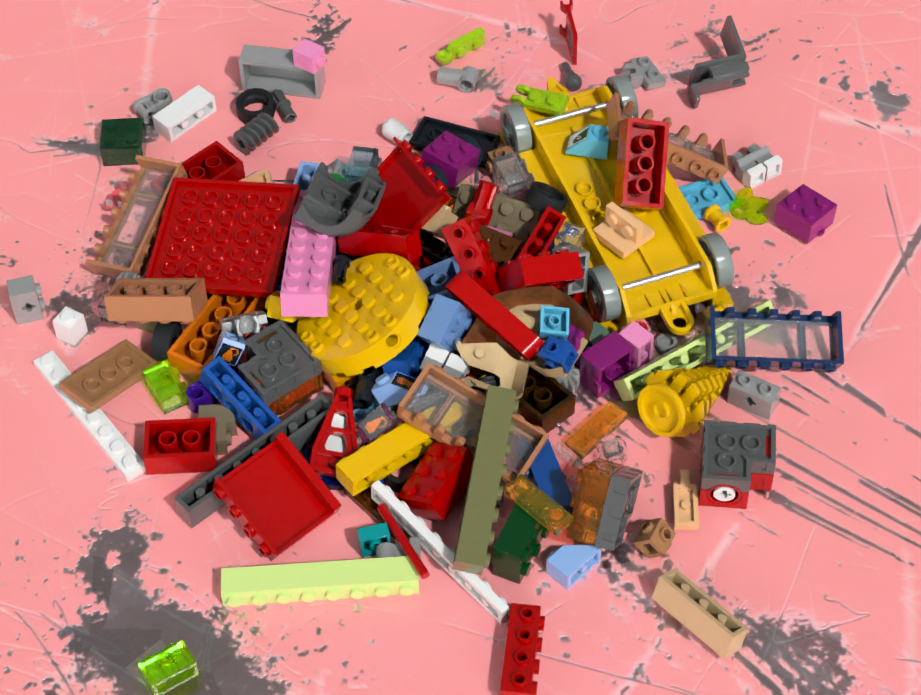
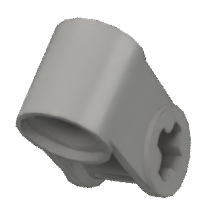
M159 88L147 96L136 100L133 110L141 115L144 123L151 124L153 123L152 116L173 102L171 93L166 88Z

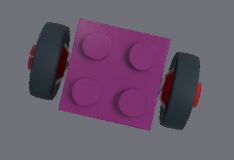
M444 131L423 149L421 157L425 161L423 165L430 167L436 173L434 177L436 180H441L448 189L449 187L454 189L480 165L483 159V151L480 144L472 136L467 134L455 136L448 131Z

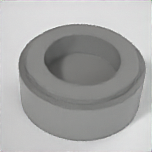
M662 333L655 339V349L660 354H664L678 345L677 338L670 333Z

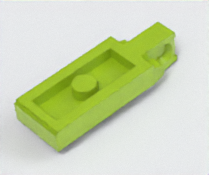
M479 27L449 42L447 48L436 53V60L444 66L475 49L481 48L485 45V30Z

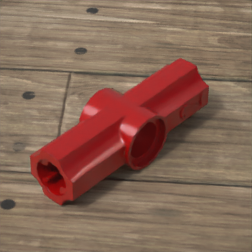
M480 180L474 200L469 204L465 217L471 215L472 218L476 219L479 227L481 225L488 226L493 215L492 206L499 186Z

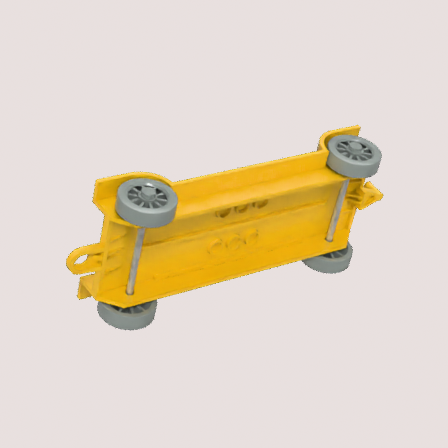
M619 74L608 77L605 86L571 95L553 77H549L547 79V91L568 95L570 99L561 116L529 110L526 107L522 108L518 102L501 107L500 121L502 131H499L498 135L504 147L511 145L519 158V164H523L532 182L538 181L548 184L559 190L568 199V204L562 213L567 218L558 232L565 245H574L590 252L588 284L585 296L595 321L602 324L610 334L614 331L619 333L622 327H627L633 321L660 314L670 332L676 335H686L694 327V318L688 305L705 301L708 307L710 305L716 307L717 303L722 301L727 307L734 306V302L725 288L731 285L734 280V265L727 243L717 232L710 234L704 232L667 167L663 209L646 211L625 208L655 231L652 239L622 259L600 242L592 229L605 221L606 205L614 202L618 141L611 139L607 160L566 154L569 137L590 124L608 127L607 111L604 108L615 92L619 93L620 110H623L627 102L633 101L635 103V110L631 115L638 118L636 94L626 75ZM567 227H571V228H574V229H577V230H578V231H575V230L569 229L568 232L573 233V235H572V234H569V233H566L564 237L562 236V235L564 234V232L566 231ZM682 318L686 321L687 326L676 327L673 324V320Z

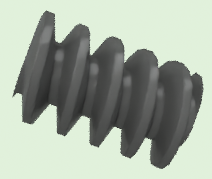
M261 112L234 133V143L241 153L249 155L250 151L256 150V146H261L262 142L268 140V137L270 138L273 136V133H277L279 126L270 115Z

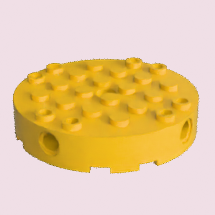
M380 253L361 257L350 262L344 284H336L337 277L335 283L332 282L328 317L299 316L297 336L312 351L311 355L321 361L322 371L335 376L337 373H344L346 376L362 374L363 369L371 366L377 368L394 358L415 338L419 331L418 326L421 320L425 319L429 311L428 288L412 264L399 255Z

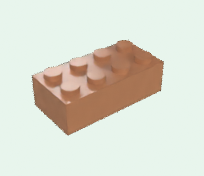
M119 278L104 296L108 321H117L120 324L129 321H138L141 324L150 321H159L162 324L181 321V323L187 324L195 321L208 303L204 278Z

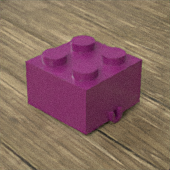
M802 184L777 204L773 223L808 244L817 236L821 237L825 229L833 224L837 204Z
M614 331L608 336L602 337L592 347L584 349L580 354V384L597 399L615 387L614 380L632 371V364L635 363L633 347Z

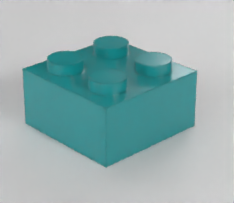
M387 522L357 529L362 558L376 555L375 549L377 545L385 542L391 543Z

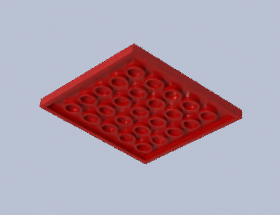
M174 177L145 278H204L206 293L253 297L270 296L276 291L290 234L293 210L299 198V185Z

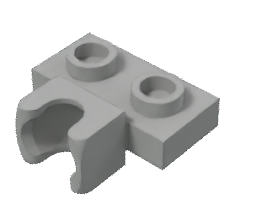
M648 56L630 59L629 64H624L620 74H624L630 79L633 88H639L642 84L646 90L665 87L666 80Z
M262 310L218 319L221 330L235 333L238 337L249 332L260 333L262 324L268 323L266 313Z

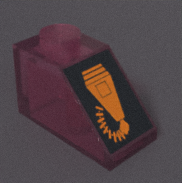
M384 402L357 423L355 433L361 445L367 446L380 435L387 434L394 429L397 421Z

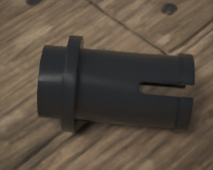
M337 255L332 261L334 269L331 280L335 283L337 277L336 284L341 285L346 282V273L350 267V261L345 255Z

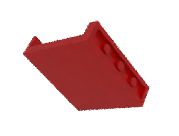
M394 137L393 140L398 146L376 168L380 171L379 176L382 181L386 182V188L377 210L367 223L420 230L451 197L446 192L447 186L441 180L434 178L436 173L430 167L423 165L424 159L416 152H412L413 146L405 139L400 141Z
M284 432L277 435L272 443L221 479L216 478L212 486L216 498L225 502L231 517L240 521L246 536L255 540L261 555L265 558L268 557L270 561L277 558L335 515L342 506Z

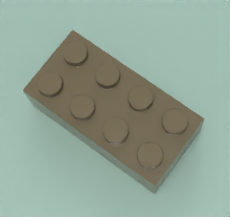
M460 184L453 214L458 217L457 221L465 218L467 208L474 200L478 189L477 186ZM497 192L492 206L493 215L488 225L511 232L513 238L522 241L521 246L523 247L543 213L531 207L526 200Z

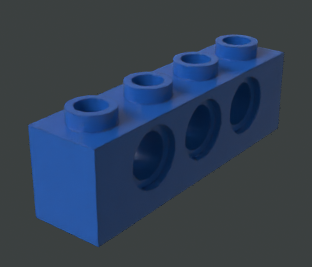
M220 356L202 369L199 381L224 407L233 413L235 419L255 440L282 422Z

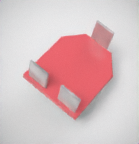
M120 181L121 188L112 191L108 199L105 198V208H122L124 202L120 197V191L122 189L129 190L127 181Z

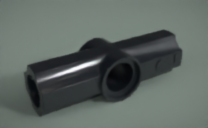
M382 365L377 368L371 366L363 369L362 374H358L352 397V404L361 409H369L373 405L375 396L371 390L376 383L375 380L381 375Z

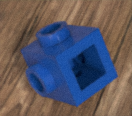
M550 335L540 348L538 354L545 368L563 367L565 374L569 373L579 356L574 346L563 337H558L557 339Z

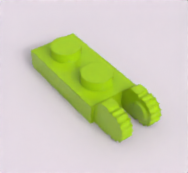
M520 84L515 88L520 95L513 94L510 98L512 103L518 102L522 107H526V109L558 116L562 115L570 100L568 95L529 88L527 85Z

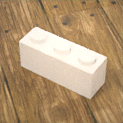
M197 85L152 116L155 131L168 141L173 142L217 111L215 96L200 85Z

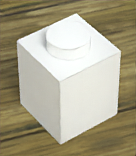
M66 306L52 321L56 337L73 346H76L88 332L84 314Z

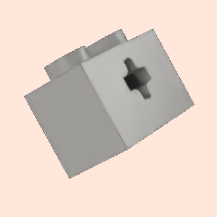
M33 275L6 280L17 325L44 320L42 311L46 310L44 298H39V296H42L39 283H35Z
M739 370L729 385L727 403L769 420L779 404L781 387Z

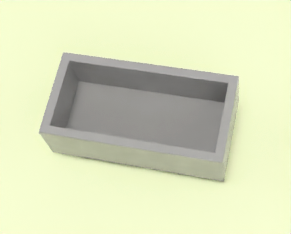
M244 44L238 60L242 90L262 88L272 94L273 90L277 89L282 90L284 95L321 99L326 83L324 66L315 74H312L294 66L291 49Z

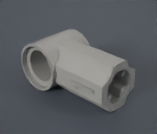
M440 66L437 83L457 86L462 92L471 93L475 89L479 71L472 66H466L462 70Z

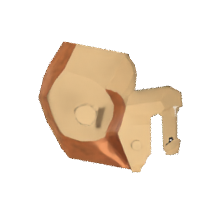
M554 286L527 287L493 295L497 301L537 336L538 313L541 305L570 308L569 324L585 332V336L581 339L580 349L577 351L579 356L589 341L594 324L593 319L572 297ZM478 318L462 343L458 339L456 344L461 358L469 366L494 373L500 377V386L498 387L516 390V400L523 395L529 366L547 377L566 378L568 375L564 373L563 367L545 368L538 355L539 350L529 361L525 360ZM540 338V339H541L543 342H546V340H547L548 338ZM469 376L461 378L465 385L470 388L474 386L487 391L488 385H490Z

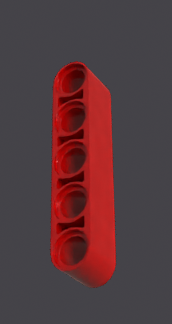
M460 270L445 286L446 290L525 360L529 361L543 346L544 342L540 337L464 271Z

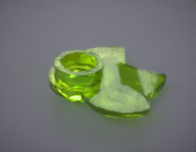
M751 187L743 188L737 193L736 200L731 204L730 213L734 218L739 220L745 219L753 225L765 224L768 222V218L763 212L768 207L769 199L753 196Z

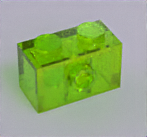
M168 359L143 369L145 383L164 415L188 405L186 396L188 386L185 381H180L181 377L177 367H172Z
M183 640L168 645L164 650L155 655L147 656L142 662L137 664L141 678L152 695H163L199 675L197 662Z

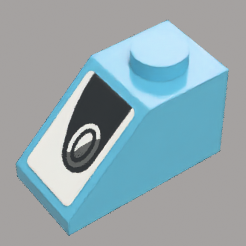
M590 124L569 137L566 154L607 160L611 147V138L607 137L609 133L608 127Z

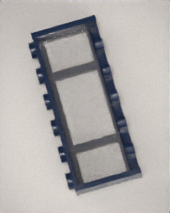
M711 305L703 311L706 342L705 365H713L714 368H725L727 365L735 366L736 369H747L749 366H757L758 370L779 367L781 371L801 368V371L804 372L814 371L815 369H823V372H835L836 369L844 365L841 311H836L831 316H823L822 311H814L810 315H800V310H792L788 314H779L778 309H770L766 313H757L756 308H749L745 312H735L734 307H727L723 311H715L714 306Z

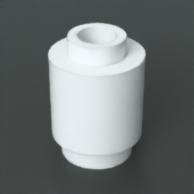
M395 118L386 120L382 125V134L395 144L394 137L400 141L405 139L410 142L413 136L410 128Z

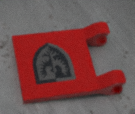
M562 0L560 1V10L566 14V28H563L562 24H560L559 33L566 38L572 64L577 65L578 35L571 13L573 10V0H569V4H563Z

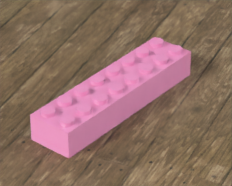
M303 190L299 193V198L292 215L280 291L282 316L328 317L332 286L331 278L334 269L332 261L336 254L337 236L321 234L293 218L307 191Z

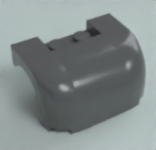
M321 162L314 172L305 196L293 218L321 234L330 236L351 235L362 229L377 210L386 188V182L382 181L379 176L380 171L372 165L358 181L342 182L335 179L328 172L325 163Z

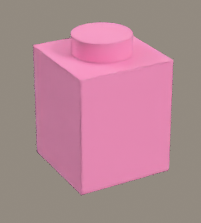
M305 38L292 50L294 66L312 74H315L326 62L324 47Z

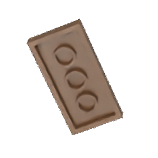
M126 339L61 381L59 389L87 411L93 413L158 369V362Z

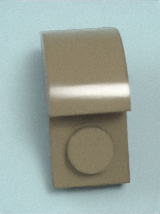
M199 405L198 418H216L218 454L228 455V445H232V436H238L233 413L222 405Z

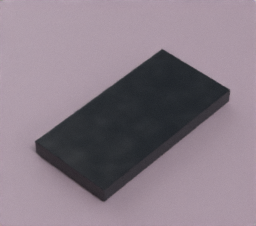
M424 116L409 143L415 150L423 152V149L444 131H448L455 136L459 134L470 135L477 140L483 151V159L477 167L486 169L487 152L497 149L501 140L499 135Z

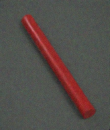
M385 503L380 504L377 510L384 521L387 522L389 529L421 579L428 578L430 576L429 571Z

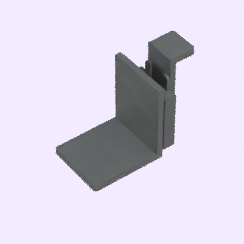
M732 15L727 16L720 34L727 57L696 63L689 80L690 89L688 91V97L693 109L698 108L700 102L699 95L746 85L744 78L750 76V68L748 62L745 61L747 55Z

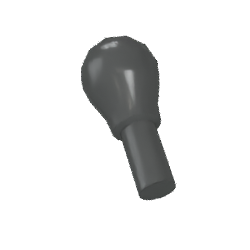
M563 62L561 67L564 71L565 87L572 92L579 90L582 86L581 77L571 69L568 62Z

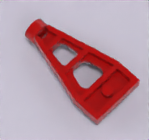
M338 386L335 388L334 400L311 449L309 465L317 474L336 477V463L342 458L358 451L352 404L353 390L349 387ZM335 413L346 415V429L331 426ZM330 435L344 437L346 443L345 453L326 450L325 444Z

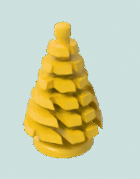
M704 366L697 369H686V367L658 370L651 373L645 380L648 383L647 386L641 390L638 396V411L642 421L654 434L662 437H687L691 433L694 435L726 386L727 379L732 376L731 369L728 366L725 368Z

